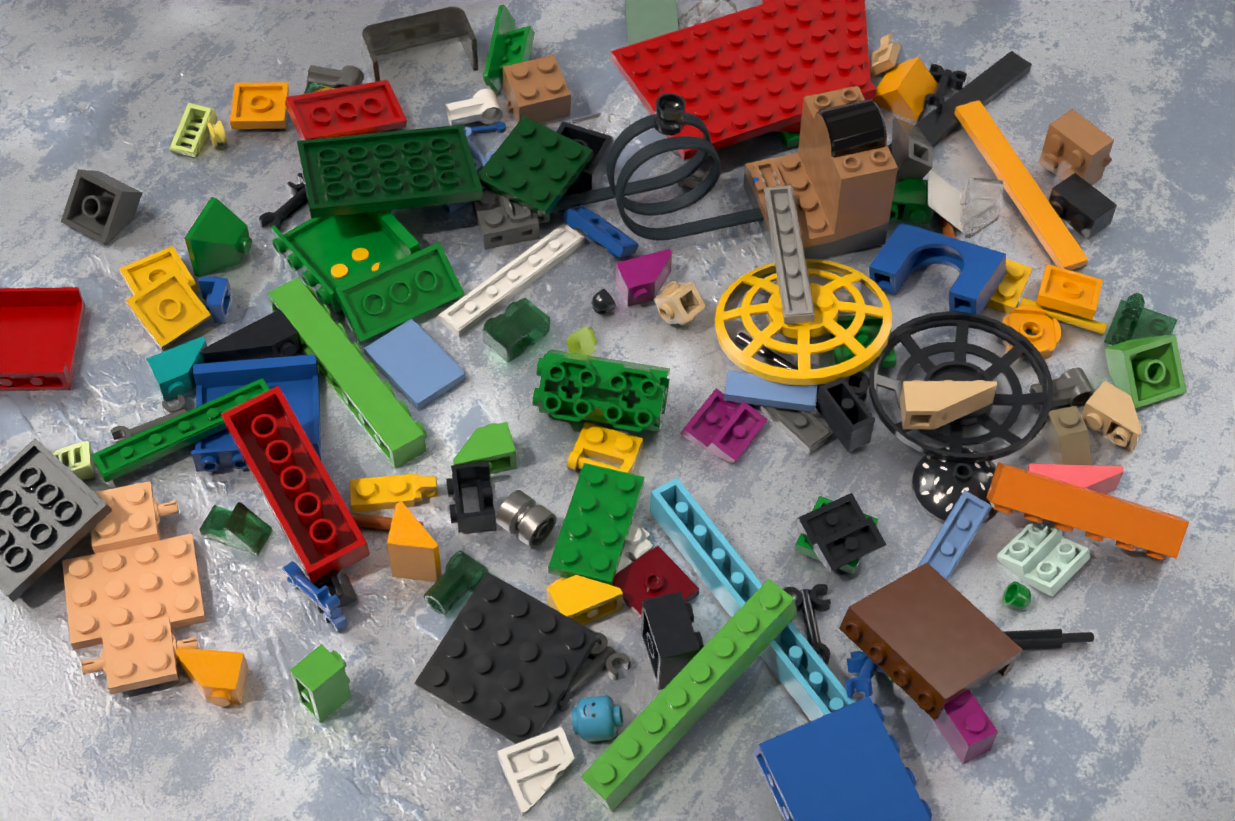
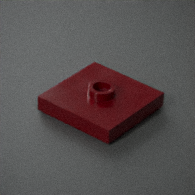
M656 546L618 572L612 586L621 589L623 602L640 621L642 600L681 592L684 602L688 603L699 595V588L659 546Z

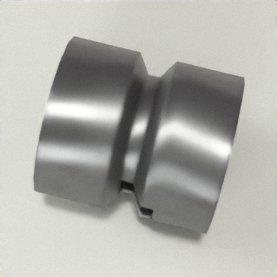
M516 490L500 506L496 515V523L511 534L517 533L516 537L520 541L534 549L548 538L555 526L556 516L542 505H536V501L523 491Z

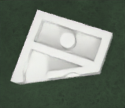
M562 727L497 752L521 816L526 815L574 762L575 757Z

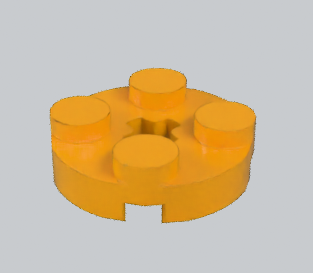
M1020 306L1013 309L1011 314L1003 318L1002 323L1014 328L1026 337L1037 348L1043 359L1051 357L1061 337L1059 322L1055 318L1052 320L1045 315L1046 311L1039 307ZM1026 329H1031L1032 333L1037 335L1031 336L1026 334ZM1001 339L1002 343L1006 346V352H1008L1013 346Z

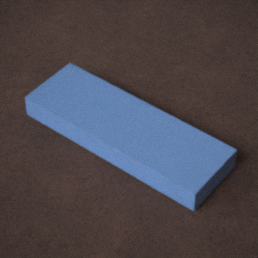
M728 370L724 401L739 403L744 401L747 404L814 412L818 384L786 385L767 381L752 373Z
M964 490L917 568L927 562L948 581L990 512L992 505Z

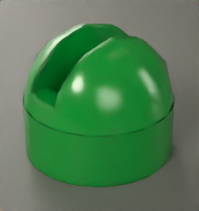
M1014 581L1005 589L1003 603L1012 609H1025L1031 603V592L1026 586Z

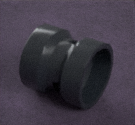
M667 93L658 97L654 127L659 133L671 136L680 133L683 129V115L686 103L681 96Z

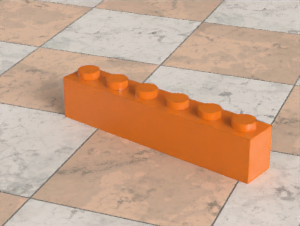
M1001 462L997 464L986 497L994 504L993 509L1007 514H1012V510H1017L1025 513L1024 518L1037 523H1042L1043 519L1055 522L1054 527L1073 533L1074 528L1086 531V537L1103 542L1105 537L1116 540L1115 545L1130 551H1134L1135 547L1147 550L1146 555L1160 560H1165L1166 556L1177 559L1189 524L1187 520L1174 514Z

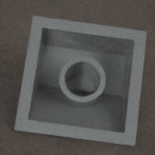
M78 169L61 222L103 244H109L134 219L142 192L100 171Z

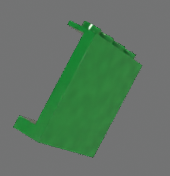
M389 210L384 212L358 213L355 215L329 216L327 218H311L285 234H282L275 225L271 227L274 236L271 242L279 255L284 254L291 269L294 272L299 271L305 285L313 287L320 302L329 305L335 313L342 310L333 291L335 288L372 272V266L375 263L380 262L379 268H382L421 250L420 243ZM357 248L367 249L369 252L368 258L361 262L353 260V250ZM336 264H344L348 268V274L341 279H336L331 275V268Z

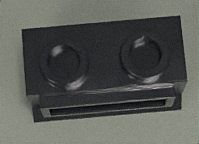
M489 461L451 465L452 478H446L448 497L455 498V504L449 505L451 524L458 523L459 533L486 529L497 531ZM477 487L480 512L464 513L461 488Z

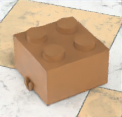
M554 55L503 67V89L508 99L507 107L509 112L513 111L517 123L523 116L537 123L570 116L571 93Z
M1071 109L1049 125L1039 163L1062 181L1076 173L1093 185L1102 178L1105 167L1112 160L1109 154L1114 140Z

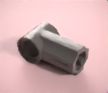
M311 65L306 82L308 88L319 90V88L327 86L336 89L362 84L364 74L360 69L352 65L344 66L342 70Z
M1072 368L1064 372L1059 378L1052 380L1053 399L1051 408L1066 404L1077 406V408L1085 406L1095 391L1082 368ZM1040 383L1032 384L1029 392H1042V385ZM1033 404L1034 408L1040 411L1041 404Z

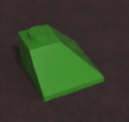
M1176 335L1132 339L1105 348L1110 377L1118 389L1132 397L1135 409L1187 392Z

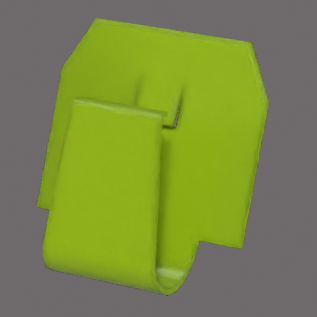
M585 326L570 334L566 340L569 352L591 355L596 352L594 346L598 342L592 327Z

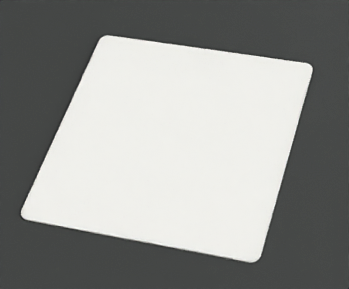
M930 170L928 172V206L963 232V194Z

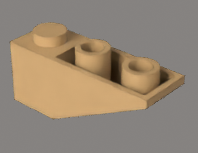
M903 381L900 396L903 429H936L993 403L997 381Z

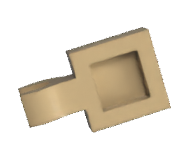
M892 33L881 37L880 48L872 53L869 67L873 76L883 71L888 72L896 65L901 44L899 42L896 44L892 42Z

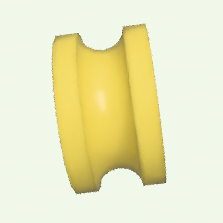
M221 120L217 121L215 125L208 123L207 127L213 146L217 147L218 143L228 144Z

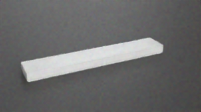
M563 223L439 314V321L458 337H461L585 244V237L569 227L568 224Z

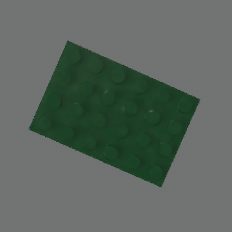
M463 125L297 141V150L311 218H327L337 215H355L365 212H384L394 209H412L422 206H440L450 203H468L483 200L482 186Z

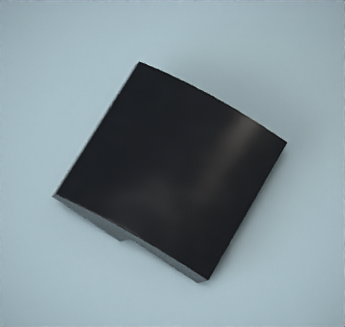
M852 493L802 515L795 521L813 552L830 572L887 545L872 517H865Z

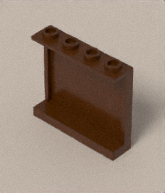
M927 562L849 606L839 627L850 640L934 721L938 719L946 704L997 671L1002 676L1009 673L1023 650Z

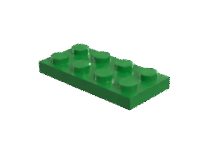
M440 242L333 290L358 343L465 295Z
M584 463L548 566V574L564 578L579 575L612 586L643 490L645 477Z

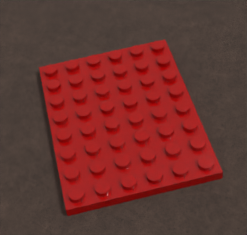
M774 0L612 50L610 57L613 64L651 115L656 114V101L659 96L667 93L681 96L686 103L685 112L699 117L705 123L711 137V144L716 150L801 122L803 99L806 96L859 86L864 99L867 100L875 97L877 90L802 0ZM683 124V129L680 133L666 136L667 138L694 136L703 139V132L694 126ZM696 149L677 150L683 160L692 158L698 151Z

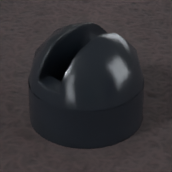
M605 289L600 290L592 297V308L598 314H607L616 308L615 301Z

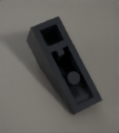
M279 309L201 349L204 363L289 357L301 351L297 330Z

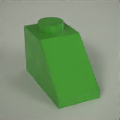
M491 423L477 428L453 459L454 465L489 461L490 474L517 469L516 450L508 423Z

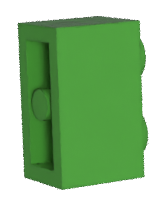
M322 644L290 669L298 702L320 723L351 698L348 685L350 679L345 671L347 666L345 660L335 650L330 652Z

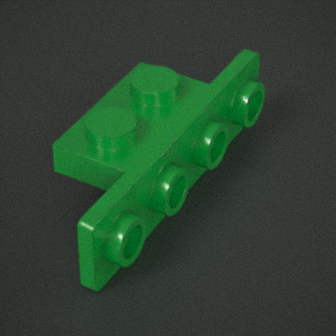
M500 5L498 8L486 66L483 72L485 84L496 94L501 93L503 67L529 61L535 34L531 26L514 30L516 22L505 5Z

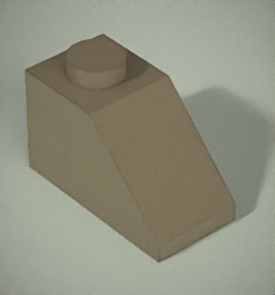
M1077 406L1049 411L1040 434L1054 463L1059 465H1092L1088 429Z

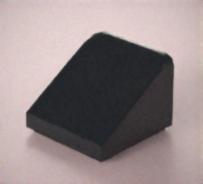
M333 569L314 583L319 589L327 586L331 596L337 595L341 603L339 605L340 608L357 601V596L349 577L338 570ZM317 605L319 612L322 614L324 611Z

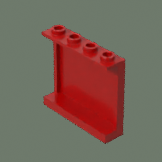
M79 287L0 288V391L71 390L85 311V303Z

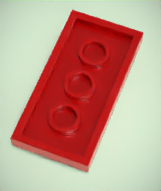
M388 80L286 97L285 106L301 140L379 133L406 128L407 118Z

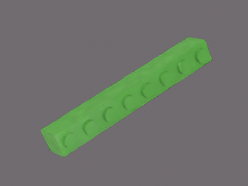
M297 277L268 292L271 311L275 312L280 309L297 330L300 346L305 355L316 354L319 373L394 469L426 452L425 438H427V433L423 425L419 421L416 423L413 421L406 404L403 401H397L390 384L387 381H381L376 367L371 361H365L356 342L351 343L348 340L344 327L332 320L330 310L325 304L320 305L310 285L305 286L300 278Z
M768 579L582 774L581 779L587 790L613 812L797 616L795 599L772 580Z

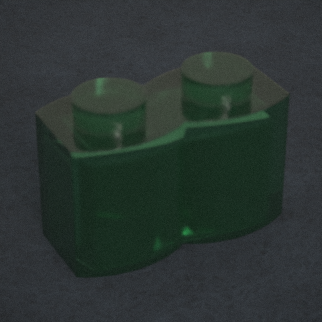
M526 298L512 302L507 306L505 313L492 317L485 322L482 329L483 343L503 360L510 362L520 356L528 346L536 344L550 331V317Z

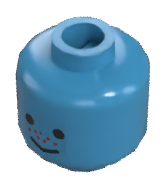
M608 695L582 698L578 702L577 707L572 708V725L575 735H580L585 742L613 739L617 734V727L623 726L621 706H615L614 701Z

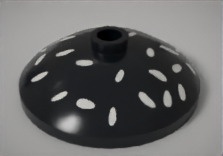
M950 446L939 448V450L950 452ZM963 447V453L965 454L979 453L978 451ZM925 455L917 463L913 472L911 482L913 496L919 507L928 516L944 524L963 491L966 490L992 505L990 512L983 521L985 523L999 512L993 509L994 504L986 498L997 466L992 461L960 463Z

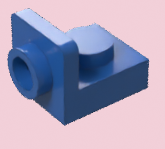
M216 276L199 277L198 284L203 299H206V308L208 311H211L214 323L226 324L233 298L228 278Z

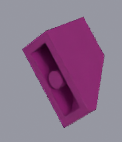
M671 249L616 263V284L627 307L644 304L656 298L671 272Z

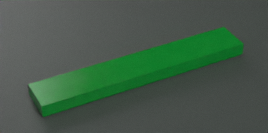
M261 378L91 454L92 459L104 482L107 483L226 429L221 414L270 389L264 379Z

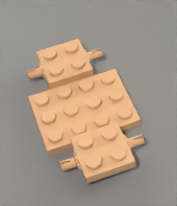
M150 481L95 492L112 509L89 532L95 554L62 560L70 644L73 650L103 644L100 658L81 661L82 673L86 675L104 670L110 694L179 680L177 647L199 649L196 636L176 641L174 628L206 622L193 535L187 534L161 540L160 517L178 514L179 508L177 500L157 504Z

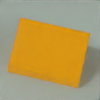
M916 57L895 65L885 74L877 86L876 96L872 98V105L917 122L925 110L923 109L925 96L933 94L938 83L921 59Z
M402 501L398 502L395 506L387 540L392 577L431 582L440 581L442 579L438 544Z

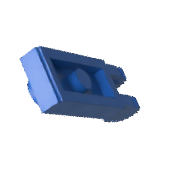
M578 206L575 209L569 208L563 212L564 222L572 229L579 228L585 232L588 239L603 245L612 256L621 258L636 253L639 243L590 209Z

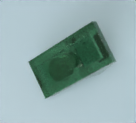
M240 502L236 504L233 511L214 505L199 529L201 537L259 556L273 531L272 527Z

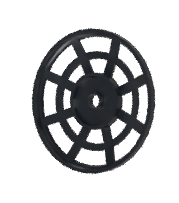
M954 311L930 313L900 325L890 333L887 346L880 356L871 363L869 372V393L873 407L889 431L904 444L920 453L946 461L960 463L993 461L1022 449L1043 428L1052 406V377L1047 363L1037 348L1014 328L998 320L974 313ZM956 326L955 342L937 343L920 349L911 337V335L930 328ZM973 328L993 334L1013 347L1000 358L985 348L967 343L968 329ZM901 342L911 356L901 366L896 380L879 375L885 357ZM954 352V361L944 362L937 366L928 358L939 353ZM966 354L980 357L992 365L984 371L982 368L966 362ZM1022 355L1034 369L1039 383L1042 385V392L1022 394L1019 379L1010 367ZM918 364L927 374L924 381H993L994 378L1002 373L1010 385L1012 394H996L995 392L992 404L947 423L950 425V436L935 432L932 429H917L920 433L931 439L950 444V452L925 445L907 435L906 432L913 429H903L902 421L894 424L881 406L878 386L895 391L896 401L901 411L900 396L903 381L906 380L913 367ZM1041 404L1036 423L1025 437L1021 439L1008 431L1018 419L1022 405ZM993 405L1012 406L1009 416L1001 425L988 416L992 411ZM979 423L989 431V433L980 436L963 438V426ZM996 438L1010 445L992 452L963 453V446L983 444Z

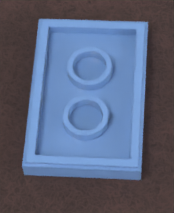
M410 319L364 348V353L368 359L417 410L466 380L465 372L413 319Z

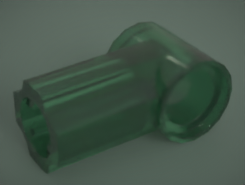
M460 550L448 561L445 573L424 594V600L435 612L446 615L468 591L473 592L486 571L488 572V568Z

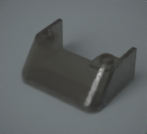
M451 6L371 24L363 29L358 39L359 49L372 82L380 81L377 55L459 37L473 72L478 71L477 39L465 12L458 7Z

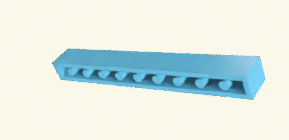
M678 478L651 491V515L732 618L762 586V583ZM792 621L760 654L811 721L855 702L852 697H847L846 689Z

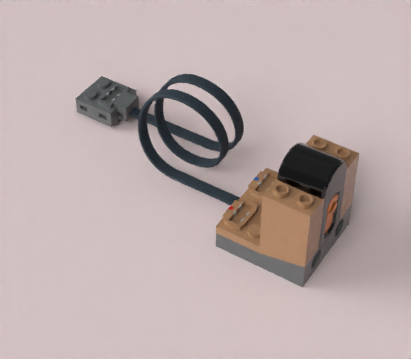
M859 86L804 97L798 153L745 164L744 189L753 209L663 228L642 226L634 222L626 214L624 208L630 212L645 216L663 215L684 209L706 196L717 183L721 173V161L715 147L711 144L708 129L699 117L685 112L683 124L691 125L703 132V139L694 136H677L661 139L646 145L626 162L615 185V166L625 146L639 134L655 128V114L641 118L620 133L609 151L606 171L610 186L563 196L552 210L553 212L615 198L621 218L628 229L642 238L657 241L672 240L758 221L773 256L764 200V187L792 185L805 259H822L885 244L898 167L887 146L886 126L880 108L872 100H865ZM681 149L698 150L687 163L674 171L657 177L628 183L633 173L643 163L659 154ZM709 154L713 157L712 168L707 177L694 189L681 196L657 203H640L625 197L674 185L696 172ZM492 190L483 191V200L472 201L473 212L485 250L540 238L539 223L550 221V214L545 218Z

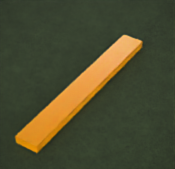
M978 100L957 106L954 114L1055 265L1070 271L1086 266L1088 258L981 101Z

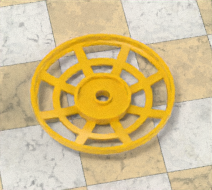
M805 259L808 275L820 276L833 281L824 286L809 282L815 314L814 322L784 324L779 288L777 284L773 283V281L777 280L776 273L764 279L759 278L776 271L775 263H769L744 274L723 293L716 307L714 318L716 337L721 349L732 362L746 372L767 381L786 385L829 383L840 377L846 378L856 374L869 366L887 346L892 330V311L882 289L865 274L849 266L820 259ZM808 268H818V269L830 270V271H834V272H837V273L844 274L845 276L840 277V276H838V275H836V274H833V273H830V272H827V271L817 270V269H808ZM859 281L869 288L881 301L882 308L866 305L861 293L853 283ZM745 284L753 286L745 295L741 307L724 311L725 304L737 290ZM844 287L852 295L855 303L838 301L834 292ZM761 289L772 294L768 303L751 305L754 296ZM839 311L856 313L853 322L846 330L837 323ZM767 313L770 324L763 331H760L753 323L750 315ZM865 315L882 318L883 323L879 334L872 344L865 349L854 338L863 325ZM741 317L746 331L753 338L743 351L728 336L724 326L725 321ZM828 331L836 336L825 342L810 344V338L821 336ZM780 333L784 336L798 339V345L783 343L772 339V337ZM845 344L856 355L850 360L837 365L810 369V354L827 352ZM763 346L778 352L798 355V370L771 366L752 357Z

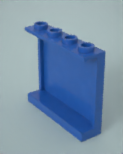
M316 354L193 364V375L196 382V407L261 378L264 379L270 390L279 386L321 460L320 388ZM227 428L195 442V450H191L197 472L248 468Z
M870 696L760 743L752 751L784 821H931V809L924 799H920L915 789V777L912 771L904 766L899 756L900 748L894 736L888 734L883 724V712L876 703L873 704Z

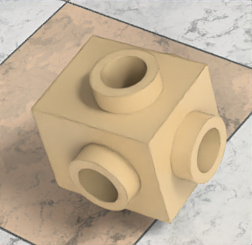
M673 281L665 285L661 289L662 293L654 298L658 306V313L667 324L680 323V325H685L694 320L695 315L706 308L693 282L677 283V281Z

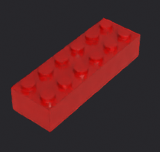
M279 386L221 414L230 436L306 575L313 584L333 569L341 571L370 555L364 536Z

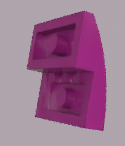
M716 388L680 434L716 457L735 463L768 419L744 401L740 406L735 402L724 401V394Z

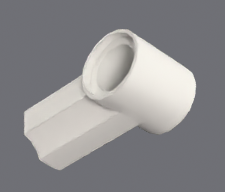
M491 89L478 91L472 99L446 104L450 126L481 121L485 125H493L503 117L496 93Z

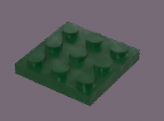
M523 116L478 173V177L482 186L547 218L594 157L593 150Z

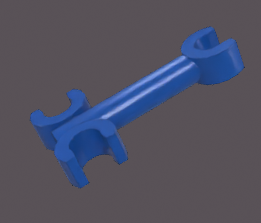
M294 561L282 568L289 576L286 579L293 588L298 587L324 611L322 613L324 620L327 623L331 621L337 633L348 625L347 619L339 607L341 605L337 595L331 596L327 586H323L321 589L315 586Z
M863 651L851 652V658L847 659L848 673L859 674L857 677L850 678L845 682L847 697H852L857 692H864L865 697L872 696L871 679L876 669L880 672L884 671Z

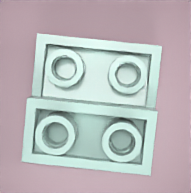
M1031 521L997 555V560L1013 574L1052 597L1091 558L1089 548L1063 538L1061 529L1045 521L1042 523Z

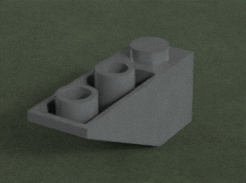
M895 117L892 125V156L898 167L896 180L901 182L905 178L923 179L933 168V147L918 127Z

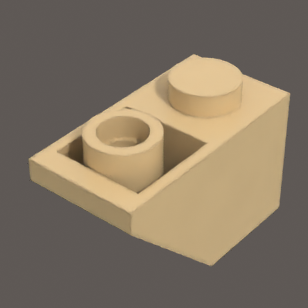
M1104 381L1086 402L1081 417L1090 429L1109 438L1116 445L1133 452L1142 429L1132 397Z

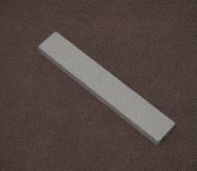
M792 185L764 187V200L784 324L814 322L815 314Z

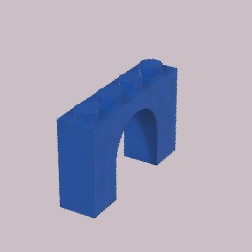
M900 222L869 266L870 279L882 291L897 295L905 281L916 269L931 264L950 266L960 272V275L949 290V311L980 315L1006 275V253Z

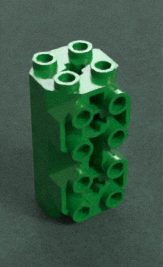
M551 349L547 354H544L543 358L538 360L536 375L541 376L539 388L534 390L532 405L539 407V412L551 414L553 418L575 422L584 419L612 424L614 428L637 432L645 429L659 432L663 421H660V416L665 414L670 383V379L667 377L670 374V368Z

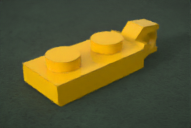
M405 474L350 479L352 512L395 509L396 504L400 501L406 507H415V503L421 502L422 498L438 497L436 476Z

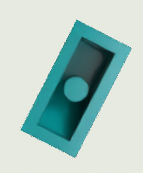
M204 336L146 358L152 378L163 400L169 401L178 398L177 395L181 394L183 396L194 390L196 382L193 375V364H204L201 349L207 347Z

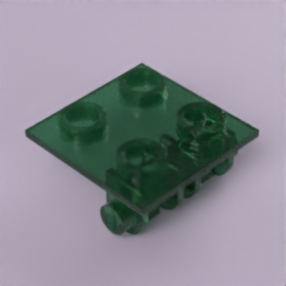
M1134 293L1128 297L1127 301H1120L1104 343L1115 345L1132 339L1171 335L1177 319L1144 308L1145 300L1143 295Z

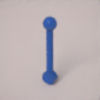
M497 122L495 125L472 127L470 129L472 133L486 131L503 133L506 131V124L504 122Z

